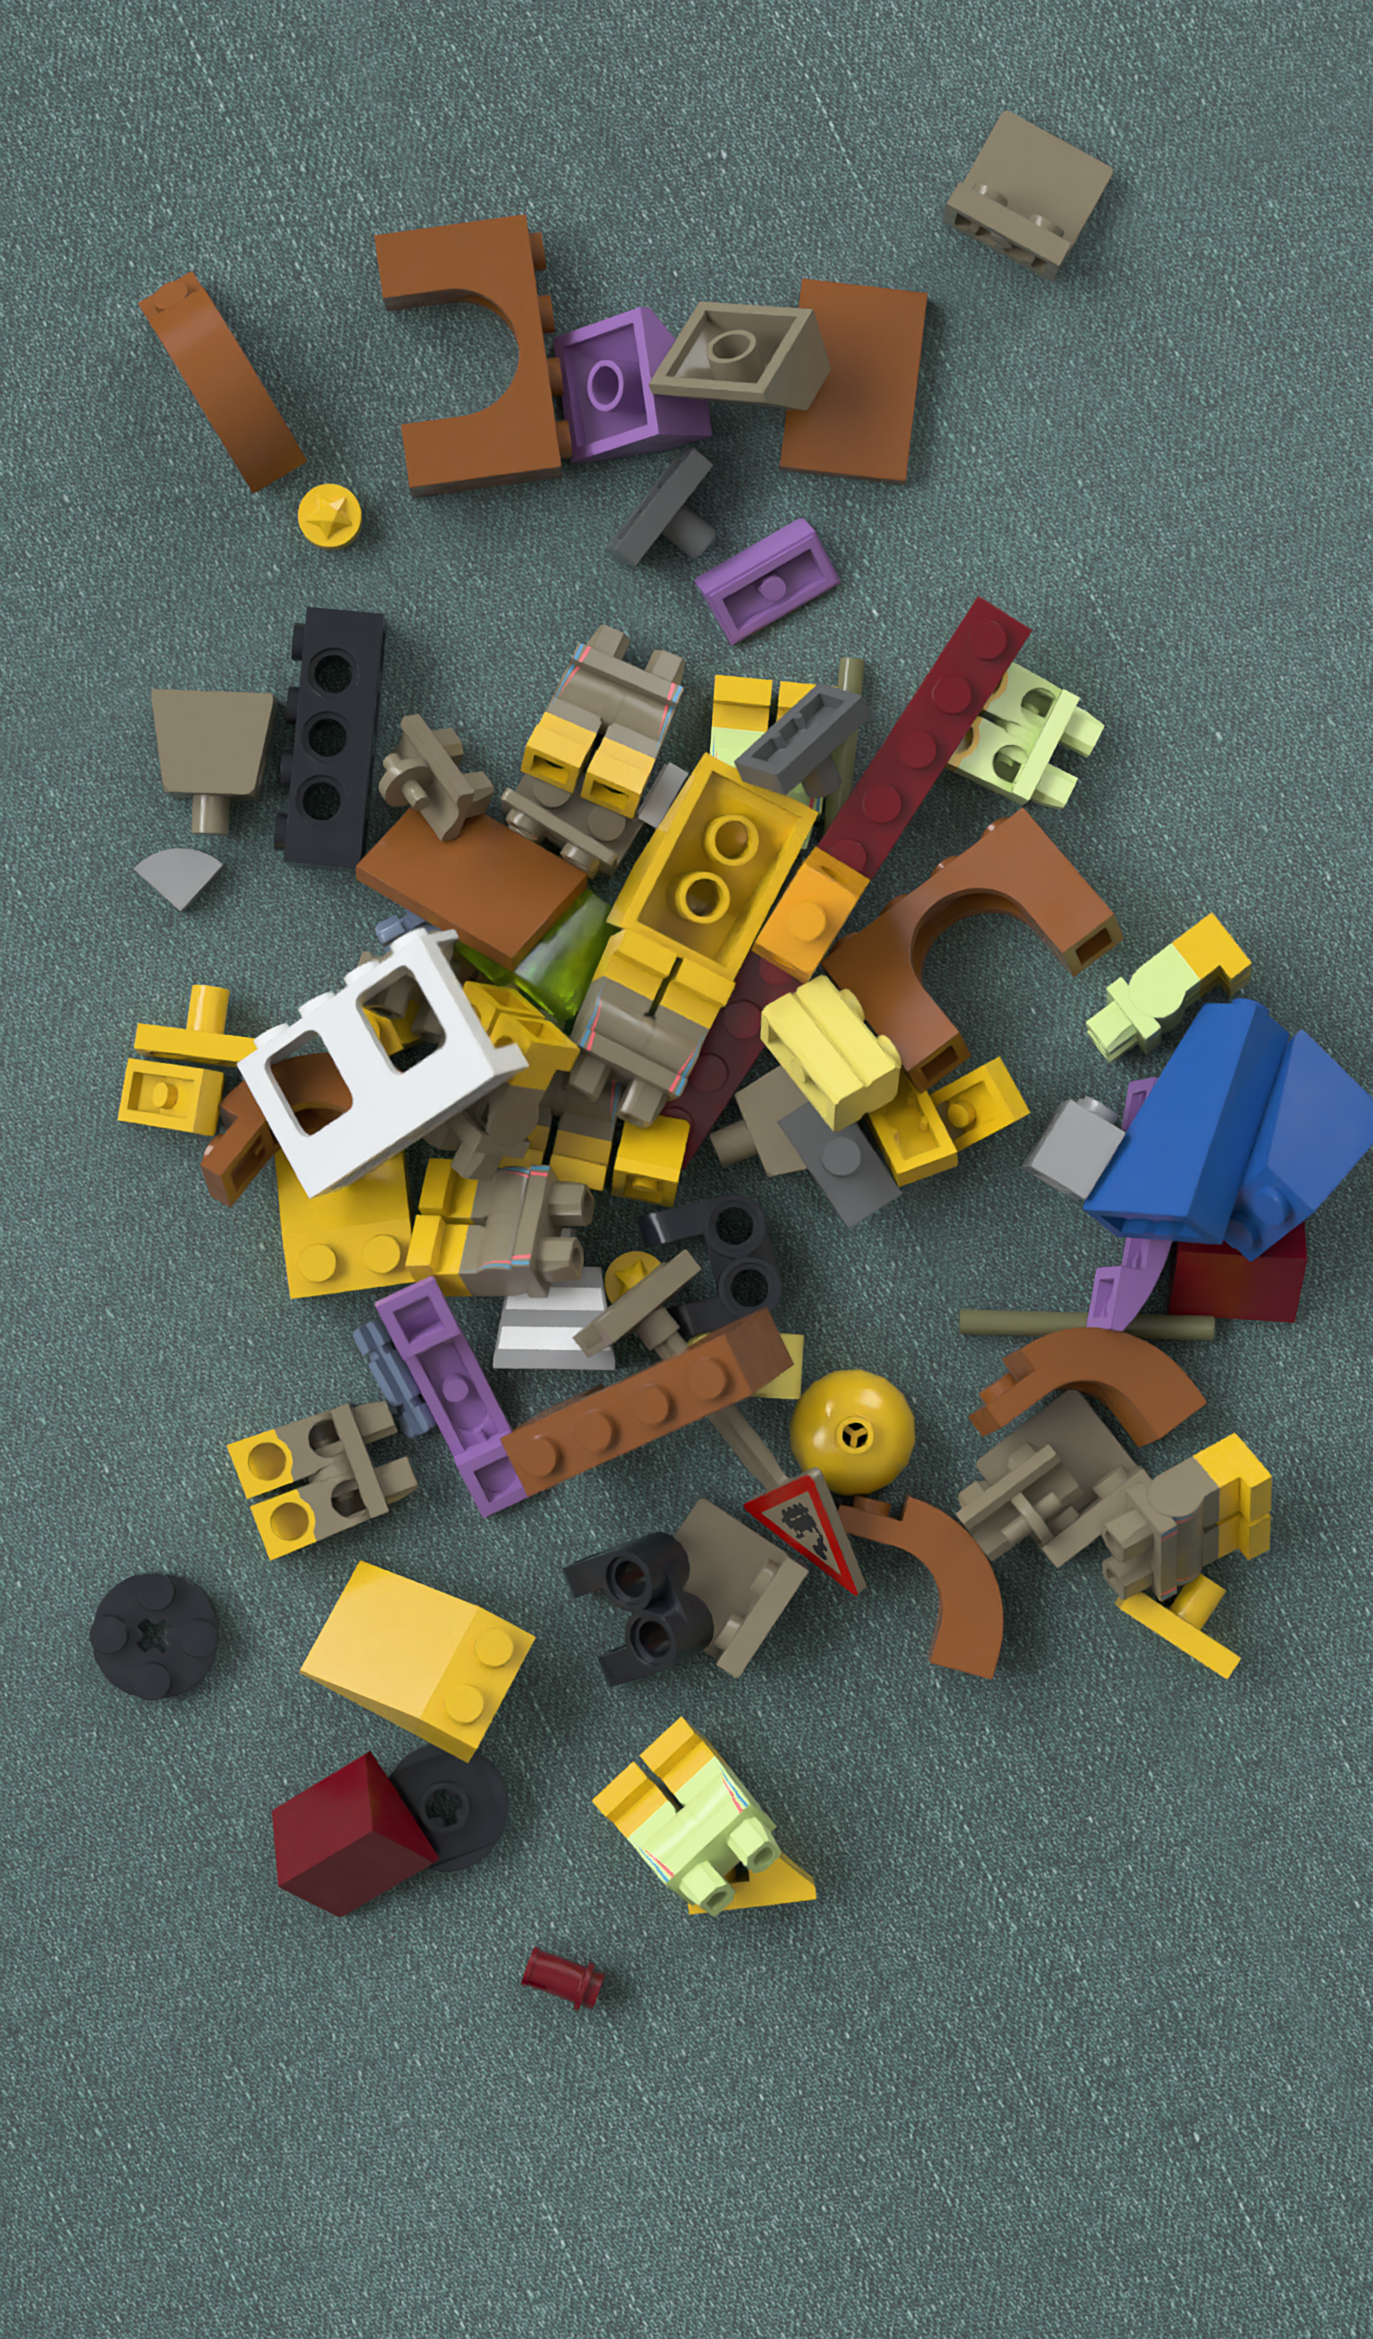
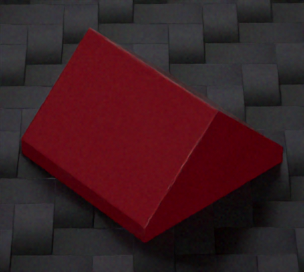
M1302 1221L1252 1262L1246 1259L1237 1249L1230 1246L1224 1239L1221 1245L1172 1241L1167 1314L1214 1316V1318L1295 1323L1307 1264L1305 1221Z
M371 1750L272 1810L278 1887L339 1918L432 1865L439 1859Z

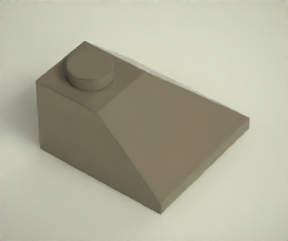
M700 301L650 380L649 387L651 393L656 395L750 407L807 411L830 373L831 367L814 309Z

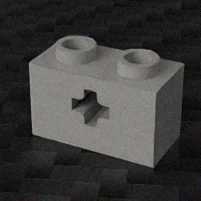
M1085 1096L1084 1099L1080 1098L1077 1103L1071 1099L1060 1103L1021 1166V1169L1074 1201L1086 1200L1126 1132L1114 1126L1119 1115L1088 1096Z

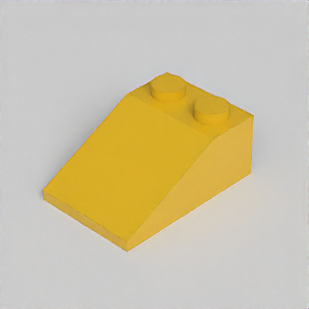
M704 753L634 864L605 922L621 931L628 927L678 953L677 960L686 957L734 981L819 812L787 795L743 782L735 767L708 753Z
M281 1148L275 1153L281 1232L290 1299L415 1282L405 1266L415 1223L405 1149L347 1188L309 1199L283 1149Z
M360 1560L299 1673L469 1763L536 1637L477 1605Z

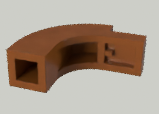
M192 271L176 281L164 284L154 294L138 303L253 494L307 462L299 445L236 339Z
M329 1052L300 1055L270 1065L271 1072L300 1126L308 1135H314L352 1108V1093ZM395 1068L398 1072L404 1073L403 1071ZM245 1080L229 1092L218 1104L226 1133L218 1134L211 1140L200 1164L210 1196L230 1208L268 1160L282 1148Z
M1078 1327L1045 1335L1002 1358L1001 1360L1010 1372L1004 1374L978 1393L984 1404L968 1415V1418L981 1436L984 1437L1004 1427L1049 1392L1077 1390L1091 1395L1105 1404L1117 1417L1139 1448L1162 1438L1207 1404V1401L1182 1368L1157 1347L1125 1332H1114L1099 1327Z
M855 1494L852 1505L838 1501L836 1509L846 1533L904 1549L919 1558L930 1570L938 1590L939 1611L927 1654L929 1662L992 1680L1002 1643L1003 1605L994 1571L987 1557L971 1535L950 1515L935 1505L909 1494H905L899 1518L889 1515L890 1503Z

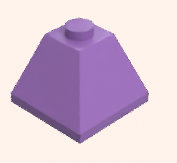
M638 307L553 338L555 357H559L564 389V395L561 396L564 419L568 420L573 452V458H570L571 463H585L668 451L712 436L708 401L651 393L649 382L676 339L649 307Z

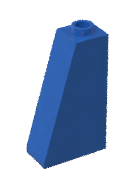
M1245 998L1233 999L1231 1004L1204 1003L1085 1200L1082 1210L1115 1236L1222 1244L1290 1035L1269 1016L1267 1007Z

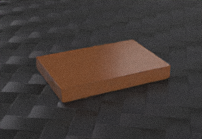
M802 278L798 308L814 309L831 371L807 411L786 410L779 470L905 485L928 293Z
M411 806L356 865V879L439 929L443 931L454 929L459 937L458 940L510 971L515 969L587 888V873L484 813L465 818L458 838L441 842L422 813L415 811Z

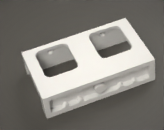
M419 928L400 937L390 945L393 952L391 957L382 963H379L378 960L370 961L348 973L344 977L347 984L345 989L335 996L333 992H327L305 1003L298 1010L302 1017L299 1021L290 1027L288 1023L278 1025L258 1036L254 1040L257 1050L237 1063L239 1070L309 1199L347 1188L529 1067L517 1043L494 1049L443 956L441 950L459 938L454 929L428 934L425 928ZM412 970L446 1032V1042L441 1049L407 1072L400 1073L392 1065L361 1005ZM320 1035L352 1093L353 1105L348 1112L314 1135H308L300 1126L271 1072L270 1065L280 1062L314 1037Z

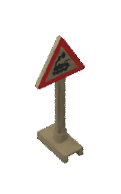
M686 1249L681 1251L667 1264L663 1262L572 1338L588 1358L626 1338L633 1331L648 1350L655 1349L662 1360L682 1351L689 1346L677 1332L680 1327L665 1309L664 1305L701 1270L700 1266ZM734 1404L707 1415V1418L749 1472L766 1488L765 1491L752 1496L744 1503L745 1510L850 1593L858 1596L867 1586L821 1470L814 1467L795 1477L788 1478L780 1469L774 1455Z

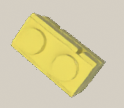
M821 974L798 987L794 994L788 993L765 1007L761 1015L760 1039L833 1131L839 1132L861 1119L864 1113L870 1114L894 1099L898 1091L899 1072L902 1062L893 1043L884 1035L875 1038L863 1023L865 1020L864 1012L854 994L848 989H843L839 992L828 977Z

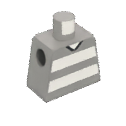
M562 1228L560 1237L576 1238V1228ZM583 1267L580 1280L551 1282L548 1298H532L526 1292L520 1295L505 1296L493 1357V1368L615 1370L616 1355L614 1344L588 1358L572 1338L608 1308L602 1267Z

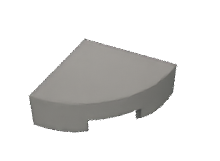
M670 762L668 765L664 764L637 812L639 814L638 818L657 829L690 777L689 773Z
M174 848L160 851L147 857L134 870L183 913L225 866L204 852L187 848Z

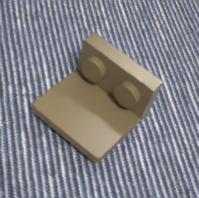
M1003 111L964 182L958 183L950 197L942 222L1054 282L1113 175V169L1010 111Z
M545 759V761L553 767L560 769L564 768ZM582 772L573 794L526 773L515 791L508 787L506 788L500 801L502 815L506 816L505 821L509 823L507 827L539 846L543 840L561 850L562 859L587 873V879L593 881L598 873L608 880L612 879L646 822L638 818L639 814L637 812L640 806H638L634 818L630 819L580 797L586 777L584 772ZM605 786V788L608 789L609 791H611V792H613V793H617V792L613 791L612 789H610L609 787Z
M1065 1390L977 1459L975 1463L976 1468L990 1486H993L1011 1472L1007 1467L1009 1455L1025 1443H1032L1039 1449L1049 1444L1068 1472L1084 1492V1494L1045 1522L1055 1538L1043 1545L1034 1532L1029 1534L1057 1569L1102 1534L1103 1522L1125 1511V1489L1140 1481L1148 1489L1152 1481L1146 1471L1135 1464L1077 1390Z
M700 1498L674 1536L685 1549L690 1563L689 1579L683 1590L699 1597L712 1614L714 1623L713 1639L703 1651L716 1659L717 1666L738 1679L809 1570L807 1565L709 1500Z

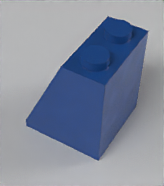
M1303 1029L1287 1041L1223 1238L1250 1262L1313 1214L1373 1145V1098Z

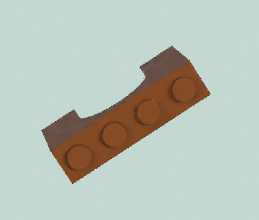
M526 214L374 235L382 296L387 312L454 302L475 304L490 310L502 319L513 333L519 347L518 366L510 386L488 408L465 416L401 424L409 488L413 498L562 478L561 460L573 458L568 420L555 421L552 397L564 395L559 357L546 358L543 334L556 333L550 294L538 296L534 273L547 270L542 232L529 233Z
M1023 807L1011 817H1002L990 824L983 832L980 840L961 855L948 857L939 863L932 871L930 878L910 894H902L889 901L881 910L876 920L859 933H850L842 937L833 945L829 955L820 962L829 980L839 992L843 989H848L857 998L865 1016L863 1023L875 1038L884 1035L893 1043L901 1058V1071L920 1094L972 1056L960 1032L924 990L923 967L927 954L935 940L948 927L961 919L983 913H998L1014 917L1028 925L1039 936L1073 978L1124 940L1114 913Z
M764 1307L709 1333L682 1351L606 1388L600 1383L559 1402L499 1439L527 1497H530L753 1395L792 1367L794 1363L767 1307Z

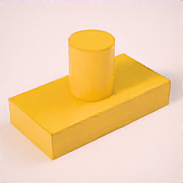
M192 985L186 1029L138 1023L134 1049L141 1056L239 1069L237 1063L256 1051L257 1047L254 1044L255 1038L224 1034L230 990L207 985Z
M900 1069L898 1091L894 1099L870 1114L867 1112L863 1114L898 1187L958 1166L957 1150L927 1090L920 1094Z
M1201 1573L1192 1582L1183 1586L1169 1609L1142 1591L1126 1600L1118 1597L1114 1603L1122 1611L1227 1680L1241 1660L1233 1651L1201 1631L1226 1593L1225 1589Z

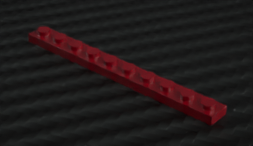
M979 595L977 596L817 845L819 849L872 881L1032 633V629ZM752 948L745 957L733 981L736 985L726 1005L719 1009L701 1046L700 1054L687 1077L688 1081L681 1096L667 1102L659 1114L689 1122L690 1128L681 1166L684 1170L765 1046L764 1042L760 1039L762 1011L768 1004L788 993L794 994L798 987L804 985L803 982L752 952Z

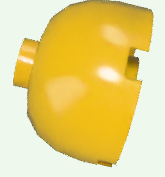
M862 1369L837 1370L814 1381L801 1395V1398L796 1401L789 1422L791 1450L802 1472L817 1467L821 1470L829 1491L843 1496H853L855 1494L868 1495L891 1484L908 1465L916 1442L914 1415L903 1393L886 1378ZM860 1423L862 1428L854 1431L848 1424ZM843 1430L851 1436L850 1446L842 1438ZM867 1433L865 1442L859 1441V1446L856 1447L857 1438Z

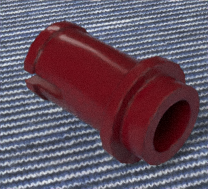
M534 1946L520 1985L530 1986L573 2002V2010L579 2011L581 2006L593 2010L606 1973L595 1970L596 1963L590 1961L588 1967Z

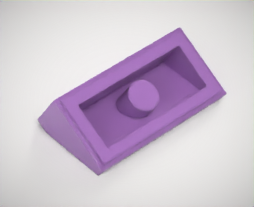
M804 518L797 519L698 576L694 581L732 646L841 583L815 530Z

